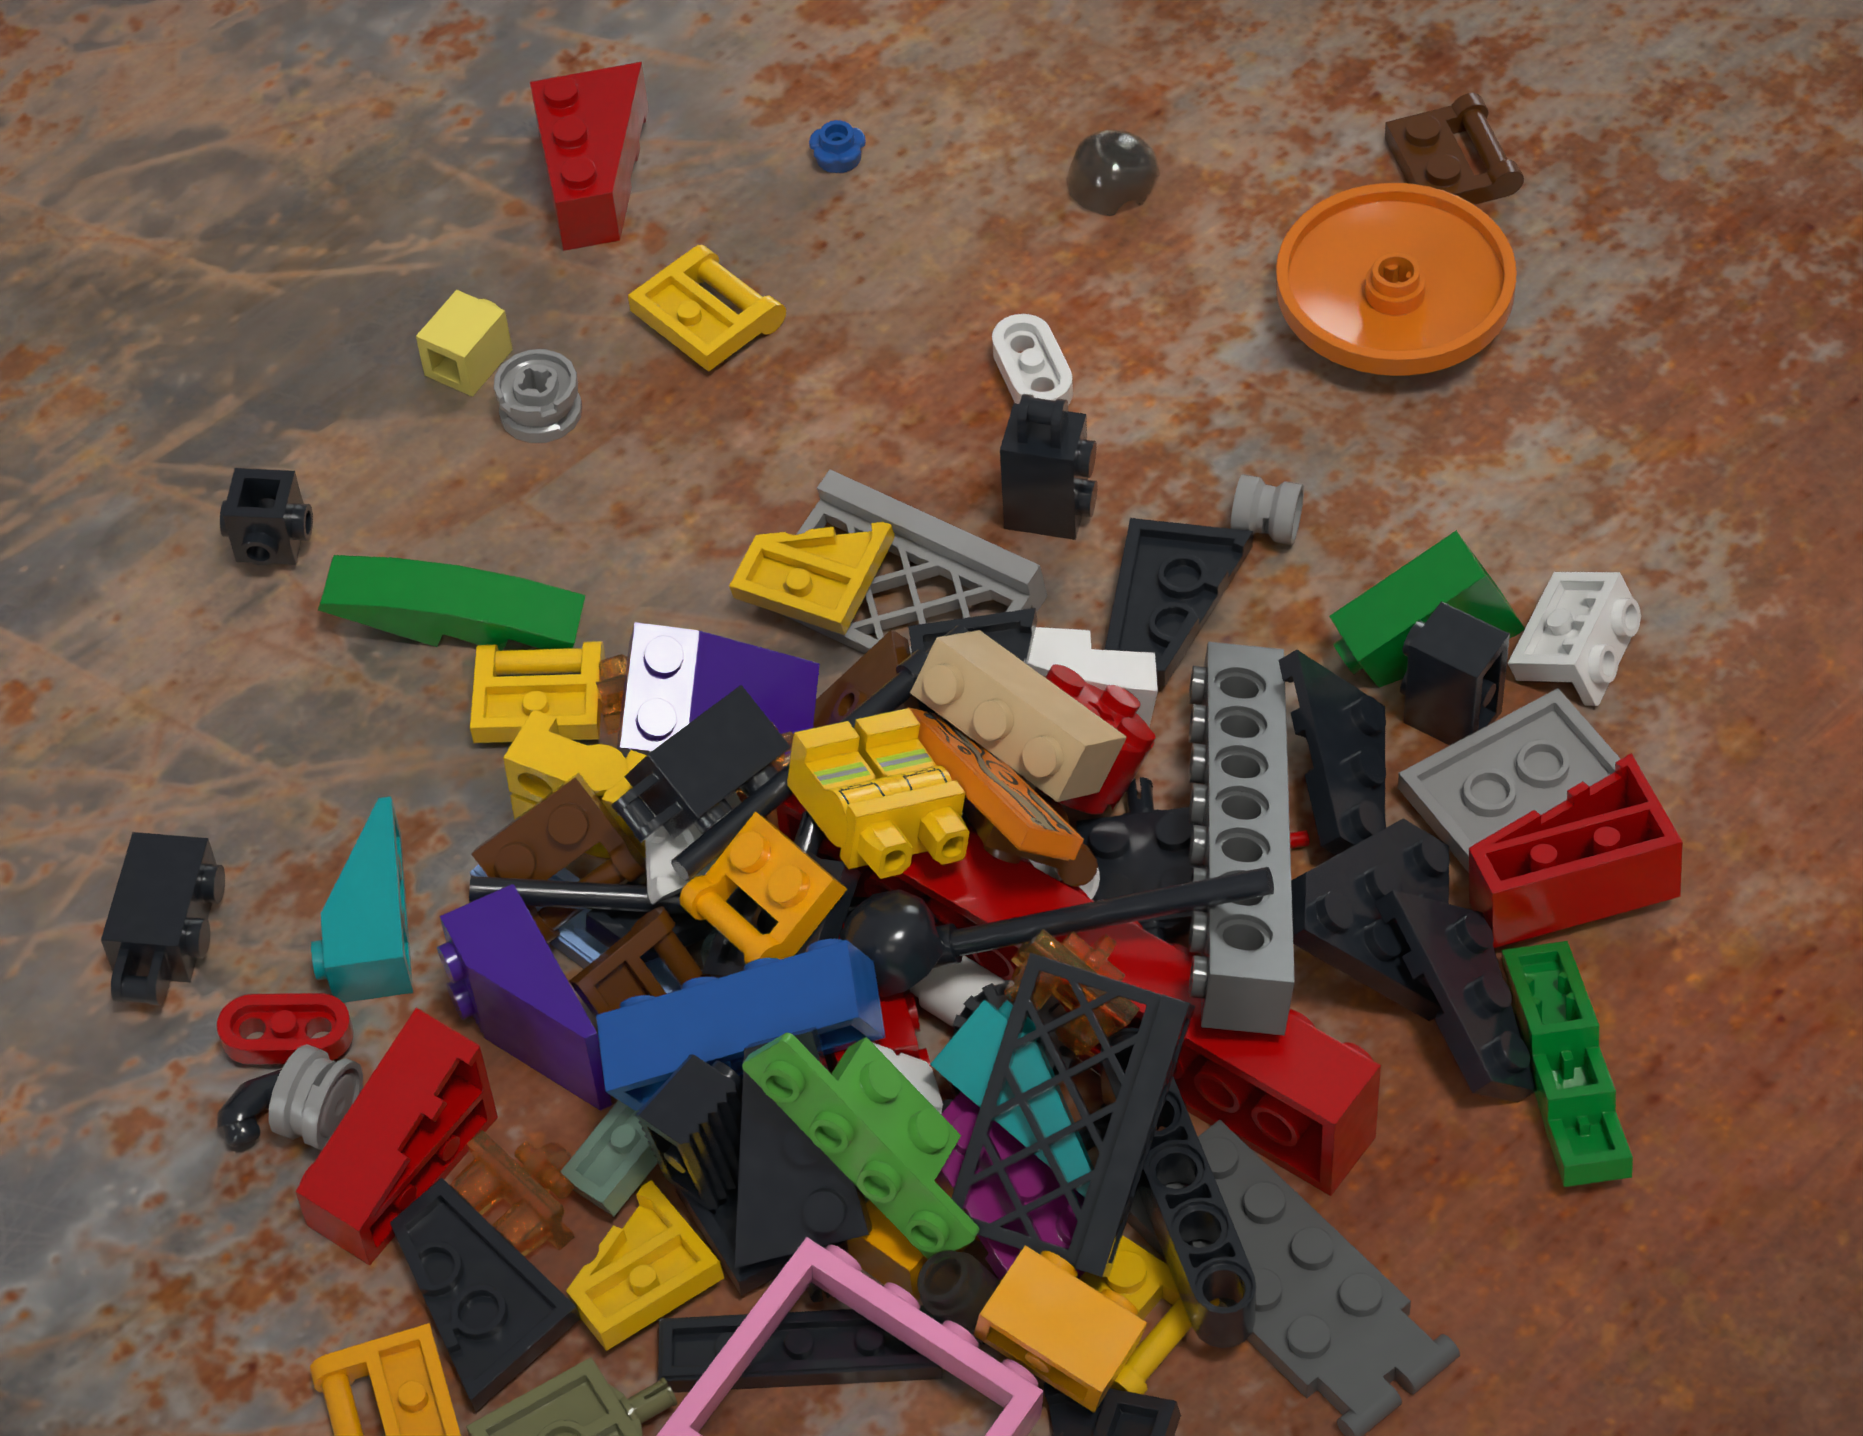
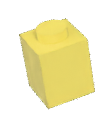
M457 289L416 335L424 376L472 397L513 350L505 310L499 308L490 300L477 299Z

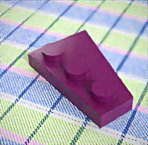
M960 1092L941 1114L961 1135L935 1179L936 1183L950 1198H952L980 1107L963 1092ZM994 1120L989 1135L1002 1160L1027 1148ZM986 1149L984 1150L978 1172L993 1165ZM1035 1154L1006 1168L1025 1205L1060 1187L1052 1169ZM998 1173L973 1185L965 1209V1213L968 1216L991 1223L1016 1210ZM1075 1189L1073 1191L1082 1207L1085 1197ZM1063 1195L1029 1214L1042 1240L1069 1249L1078 1220L1066 1196ZM1021 1218L1003 1226L1004 1228L1029 1236ZM977 1235L989 1253L985 1259L998 1279H1002L1022 1249ZM1076 1269L1078 1273L1076 1278L1080 1279L1085 1271Z

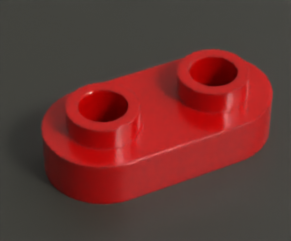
M325 993L247 994L230 1001L222 1009L217 1019V1032L225 1053L234 1061L242 1064H285L297 1048L306 1044L327 1052L329 1059L333 1061L346 1052L352 1043L354 1034L346 1005L339 998ZM329 1032L323 1037L312 1038L316 1033ZM252 1033H264L258 1039H246Z

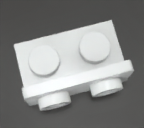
M1553 573L1508 661V665L1517 681L1573 682L1585 706H1598L1609 683L1614 680L1617 674L1618 665L1632 636L1639 629L1641 620L1639 605L1633 599L1621 573Z

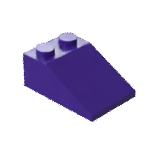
M635 622L628 648L617 750L625 758L630 750L645 755L649 754L738 686L742 685L790 745V748L772 763L779 772L790 763L794 732L813 729L820 663L699 630Z
M514 884L441 915L440 920L446 943L437 946V951L443 967L451 982L446 983L447 989L461 1019L464 1020L473 1016L486 1040L595 1108L602 1110L611 1106V1096L605 1092L598 1034Z

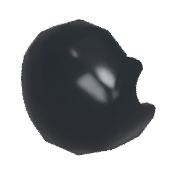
M902 889L872 894L852 910L845 919L844 927L840 932L841 940H848L874 961L879 997L883 998L908 991L927 977L942 956L944 944L935 927V923L938 922L937 917L922 898Z

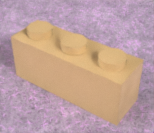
M980 630L937 637L910 692L1057 802L1098 793L1127 738Z

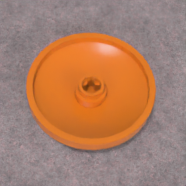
M1371 184L1348 189L1322 200L1306 211L1292 225L1281 244L1277 257L1276 295L1283 317L1292 331L1308 347L1330 361L1357 371L1377 375L1409 376L1425 374L1454 366L1469 359L1490 344L1500 333L1510 316L1514 303L1517 275L1516 261L1510 243L1500 227L1481 209L1463 198L1444 190L1417 184Z

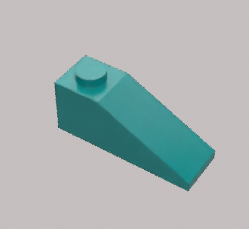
M391 796L378 798L320 913L322 940L311 941L312 962L316 980L327 979L332 995L339 998L343 1003L413 993L402 839Z
M984 1000L930 1064L979 1107H981L1013 1008V1004L1008 1000L999 1009ZM1028 1016L1021 1037L1037 1029L1034 1022ZM1036 1041L1016 1050L1011 1068L1023 1092L1055 1077L1043 1047ZM1007 1081L999 1105L1015 1097ZM1059 1085L1028 1100L1046 1137L1075 1123ZM1020 1105L994 1119L1024 1146L1029 1147L1038 1142ZM1079 1131L1051 1145L1069 1182L1094 1170ZM1042 1150L1035 1153L1038 1158L1050 1167ZM1090 1182L1076 1189L1084 1197H1086Z

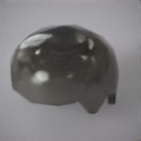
M1113 129L1091 134L1078 145L1066 180L1070 196L1083 208L1104 216H1113L1128 201L1134 200L1139 206L1143 205L1147 195L1151 193L1157 184L1160 172L1154 150L1142 137L1126 130Z

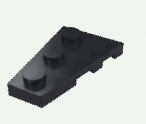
M812 1027L791 1033L828 1070L817 1028ZM778 1037L758 1041L744 1048V1061L749 1054ZM743 1070L735 1268L793 1254L806 1237L820 1246H825L869 1235L873 1227L864 1195L860 1189Z

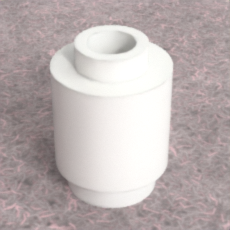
M963 956L961 963L933 968L927 977L910 988V992L919 998L921 1008L952 1026L956 1014H961L965 1007L963 1003L971 995L975 997L983 991V987L991 983L998 985L1005 983V981L968 957Z

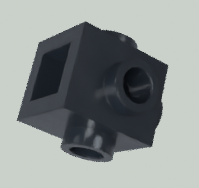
M235 468L227 500L223 501L220 510V531L223 537H229L236 562H247L256 565H296L301 541H308L312 534L313 512L310 504L303 503L295 471Z

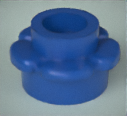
M841 120L827 122L821 129L815 130L809 140V147L814 150L813 155L817 164L823 170L831 173H844L854 169L861 160V148L866 144L865 135L859 128H852L849 123Z

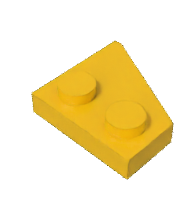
M885 522L871 523L872 531L836 535L834 527L809 529L805 533L791 535L786 532L755 535L729 585L733 598L845 635L895 538L892 525Z
M652 1180L642 1185L636 1196L639 1206L624 1227L619 1228L613 1225L599 1244L596 1258L591 1263L583 1266L566 1290L569 1300L577 1307L581 1320L606 1351L724 1279L720 1261Z

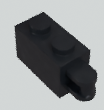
M1023 394L1019 404L1013 403L1000 447L1004 529L1076 540L1082 516L1092 517L1094 513L1098 483L1095 480H1088V478H1091L1093 473L1097 444L1096 441L1087 440L1086 414L1068 411L1067 400L1056 399L1054 401L1034 398V395Z
M740 685L647 754L624 776L633 788L611 806L630 827L640 843L662 826H664L673 839L693 824L702 834L733 810L727 802V798L739 789L749 797L778 773L772 763L790 748V745L745 688Z
M132 832L101 937L102 945L113 971L111 996L114 1002L149 1003L150 1005H162L170 981L190 983L197 958H204L206 956L210 943L208 917L212 903L219 904L221 902L225 888L224 867L216 864L208 838Z

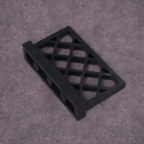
M1030 953L951 1198L965 1212L973 1185L998 1173L1016 1210L991 1223L969 1216L979 1227L977 1235L1019 1249H1023L1026 1245L1038 1254H1041L1042 1251H1050L1068 1261L1076 1269L1100 1277L1110 1276L1193 1016L1194 1005ZM1041 972L1068 980L1081 1007L1046 1025L1033 1002ZM1080 984L1107 993L1089 1002ZM1119 997L1145 1004L1146 1009L1138 1034L1112 1047L1094 1010ZM1029 1013L1037 1029L1021 1037ZM1086 1015L1104 1051L1067 1069L1050 1033ZM1042 1038L1059 1074L1023 1092L1011 1068L1016 1050ZM1133 1047L1126 1071H1124L1117 1054ZM1109 1059L1121 1083L1117 1100L1090 1114L1072 1078ZM1007 1081L1015 1097L999 1105ZM1064 1082L1082 1119L1046 1137L1028 1100ZM1020 1105L1038 1142L1002 1160L989 1134L994 1119L997 1116ZM1111 1115L1103 1140L1095 1122ZM1087 1127L1100 1152L1095 1169L1069 1182L1051 1145ZM986 1149L993 1165L978 1172L984 1150ZM1042 1150L1060 1187L1025 1205L1006 1168ZM1090 1182L1083 1206L1081 1207L1073 1190ZM1063 1195L1066 1196L1078 1220L1069 1249L1042 1240L1029 1214ZM1021 1218L1029 1236L1004 1228L1003 1226Z

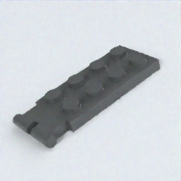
M1221 1120L1198 1136L1255 1276L1256 1317L1253 1332L1247 1340L1306 1398L1319 1391L1342 1414L1337 1419V1425L1344 1436H1364L1402 1404L1400 1395L1390 1384L1392 1381L1395 1380L1408 1393L1415 1394L1460 1357L1458 1347L1445 1334H1441L1433 1341L1408 1317L1410 1315L1411 1301ZM1179 1181L1165 1184L1166 1187L1173 1189L1189 1186ZM1137 1188L1127 1223L1165 1259ZM1196 1239L1187 1244L1201 1248L1208 1247L1213 1243L1208 1240ZM1219 1298L1220 1304L1218 1307H1231L1237 1304V1302L1228 1298Z

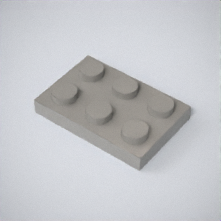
M1557 688L1399 772L1398 789L1442 842L1449 845V850L1469 873V847L1533 810L1542 815L1566 801L1567 790L1582 781L1591 786L1614 773L1615 762L1620 760V758Z

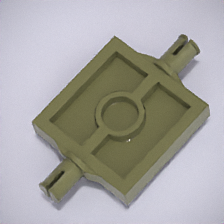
M590 1357L467 1425L466 1428L469 1436H643L641 1423L672 1406H676L677 1400L664 1378L659 1379L658 1382L627 1399L622 1392L608 1384L594 1360Z

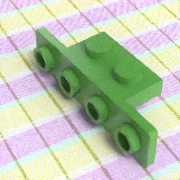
M784 1033L748 1055L742 1064L743 1070L929 1261H937L974 1241L979 1232V1227L935 1182L936 1177L961 1135L867 1037L848 1047L832 1074L791 1033Z

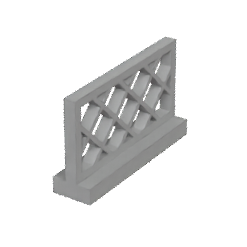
M829 469L817 487L820 500L796 535L805 533L809 529L824 528L826 523L848 533L872 531L871 523L885 522L892 525L895 535L888 551L901 557L904 569L874 577L865 595L872 618L851 623L845 635L788 616L785 617L865 654L884 637L882 630L917 620L919 624H926L925 618L960 608L963 618H968L970 614L967 606L992 599L1008 606L1006 612L1036 608L1037 613L1047 598V592L1040 565ZM909 561L918 565L910 567ZM938 575L953 581L957 594L920 603L915 585L916 581ZM908 584L914 606L878 616L873 594ZM961 585H963V586H965V587H967V588H969V589H971V590H967V591H964V592H963V589H962V586H961ZM876 632L877 639L869 636L868 634Z

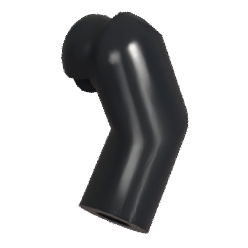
M282 1069L242 1083L218 1111L217 1127L223 1126L225 1140L228 1145L236 1147L259 1138L261 1130L256 1122L255 1115L269 1109L273 1088Z

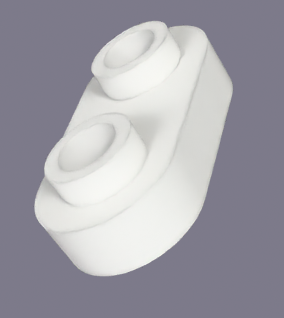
M1015 314L1001 320L995 326L992 333L993 357L1014 402L1019 404L1023 394L1034 395V398L1054 401L1056 399H1064L1068 401L1069 405L1073 397L1072 372L1049 325L1041 318L1030 314Z

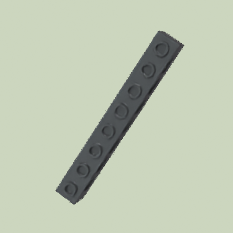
M1208 642L1204 667L1193 666L1191 671L1189 704L1193 705L1189 725V743H1193L1189 765V783L1199 784L1192 785L1189 823L1200 824V826L1193 825L1189 865L1200 866V868L1193 867L1190 882L1269 867L1274 882V894L1201 908V912L1193 911L1189 952L1201 953V956L1193 955L1189 997L1201 998V1027L1275 1035H1285L1295 982L1285 681L1282 679L1278 661L1284 657V649Z

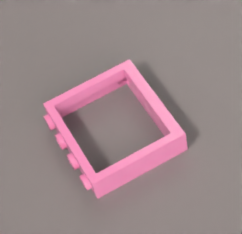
M806 1237L656 1436H703L698 1432L811 1282L1002 1406L1004 1410L985 1436H1027L1041 1417L1044 1391L1037 1387V1379L1022 1365L1010 1359H1004L1000 1363L978 1348L979 1343L975 1337L959 1324L948 1320L940 1324L920 1311V1305L917 1300L902 1287L891 1282H887L882 1286L863 1274L860 1264L845 1250L835 1245H828L825 1249Z

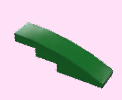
M333 555L318 611L435 647L438 646L442 635L445 634L477 645H497L499 651L504 650L508 639L539 649H568L574 646L586 595L521 577L460 565L393 557Z
M1568 941L1502 950V963L1507 985L1512 996L1515 1019L1521 1039L1524 1041L1530 1054L1529 1065L1537 1088L1535 1095L1563 1186L1569 1187L1632 1178L1633 1156L1616 1113V1089L1599 1047L1600 1025Z

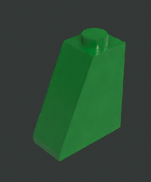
M1457 530L1329 616L1342 636L1333 645L1353 675L1364 669L1379 688L1403 679L1407 671L1408 657L1403 655L1406 637L1418 620L1426 622L1441 601L1509 633V639L1523 632L1525 627L1497 584Z

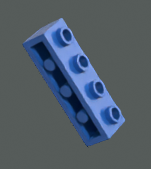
M825 939L810 944L806 952L788 958H762L751 961L744 966V971L725 977H698L683 983L681 990L658 997L641 995L628 998L620 1003V1008L596 1015L605 1092L635 1111L640 1110L690 1054L696 1055L710 1066L715 1061H720L734 1070L743 1080L742 1064L744 1063V1048L751 1043L781 1036L784 1033H793L812 1027L817 1028L824 1056L848 1049L849 1046L865 1037L871 1042L886 1038L874 961L848 940Z

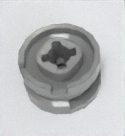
M547 349L527 350L510 357L501 364L496 372L494 392L499 404V417L505 431L515 439L528 443H547L562 438L575 428L582 413V401L578 393V378L572 362L562 354Z
M308 1044L297 1048L286 1061L273 1088L269 1104V1125L271 1131L292 1140L302 1136L305 1144L323 1150L363 1089L361 1065L347 1058L337 1062L329 1059L327 1052Z

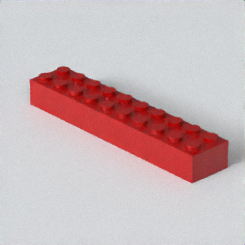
M793 794L776 808L779 830L792 841H794L802 812L807 811ZM966 821L964 822L970 833L966 856L961 861L941 865L933 859L928 851L913 854L911 865L902 874L880 879L869 865L857 867L856 869L861 872L853 897H870L872 894L902 889L925 901L926 905L938 919L935 926L953 923L957 929L1094 902L1079 886H1070L1064 883L1063 880L1058 881L1034 867L1028 859L1022 858L1020 863L1014 864L992 856L983 848L984 844L974 827ZM824 834L817 856L821 859L842 861L840 858L841 847H836ZM1138 921L964 955L1003 980H1017L1021 983L1029 955L1033 953L1191 1003L1195 1006L1173 1075L1187 1111L1211 1126L1221 1120L1251 1150L1329 1196H1332L1376 1138L1381 1065L1374 1062L1364 1049L1350 1042L1341 1043L1315 1028L1314 1024L1305 1015L1293 1009H1289L1285 1035L1201 1027V998L1189 997L1191 962L1193 955H1196L1193 952H1189V949L1180 944L1170 945L1147 932ZM1041 972L1038 986L1049 994L1051 993L1061 1003L1067 1013L1081 1007L1068 980ZM1080 984L1089 1002L1107 993ZM1119 997L1099 1007L1094 1012L1108 1037L1120 1029H1139L1146 1005ZM1084 1015L1072 1021L1076 1033L1075 1040L1093 1054H1099L1102 1046L1087 1016Z

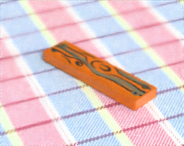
M909 708L920 723L918 739L935 764L943 766L948 771L952 781L957 780L966 792L965 797L1019 851L1069 861V859L1075 860L1084 839L1013 769L939 714Z

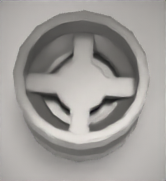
M1242 474L1235 492L1231 515V529L1253 531V535L1256 533H1267L1274 542L1293 545L1301 519L1304 485L1285 481L1275 487L1265 484L1261 477Z

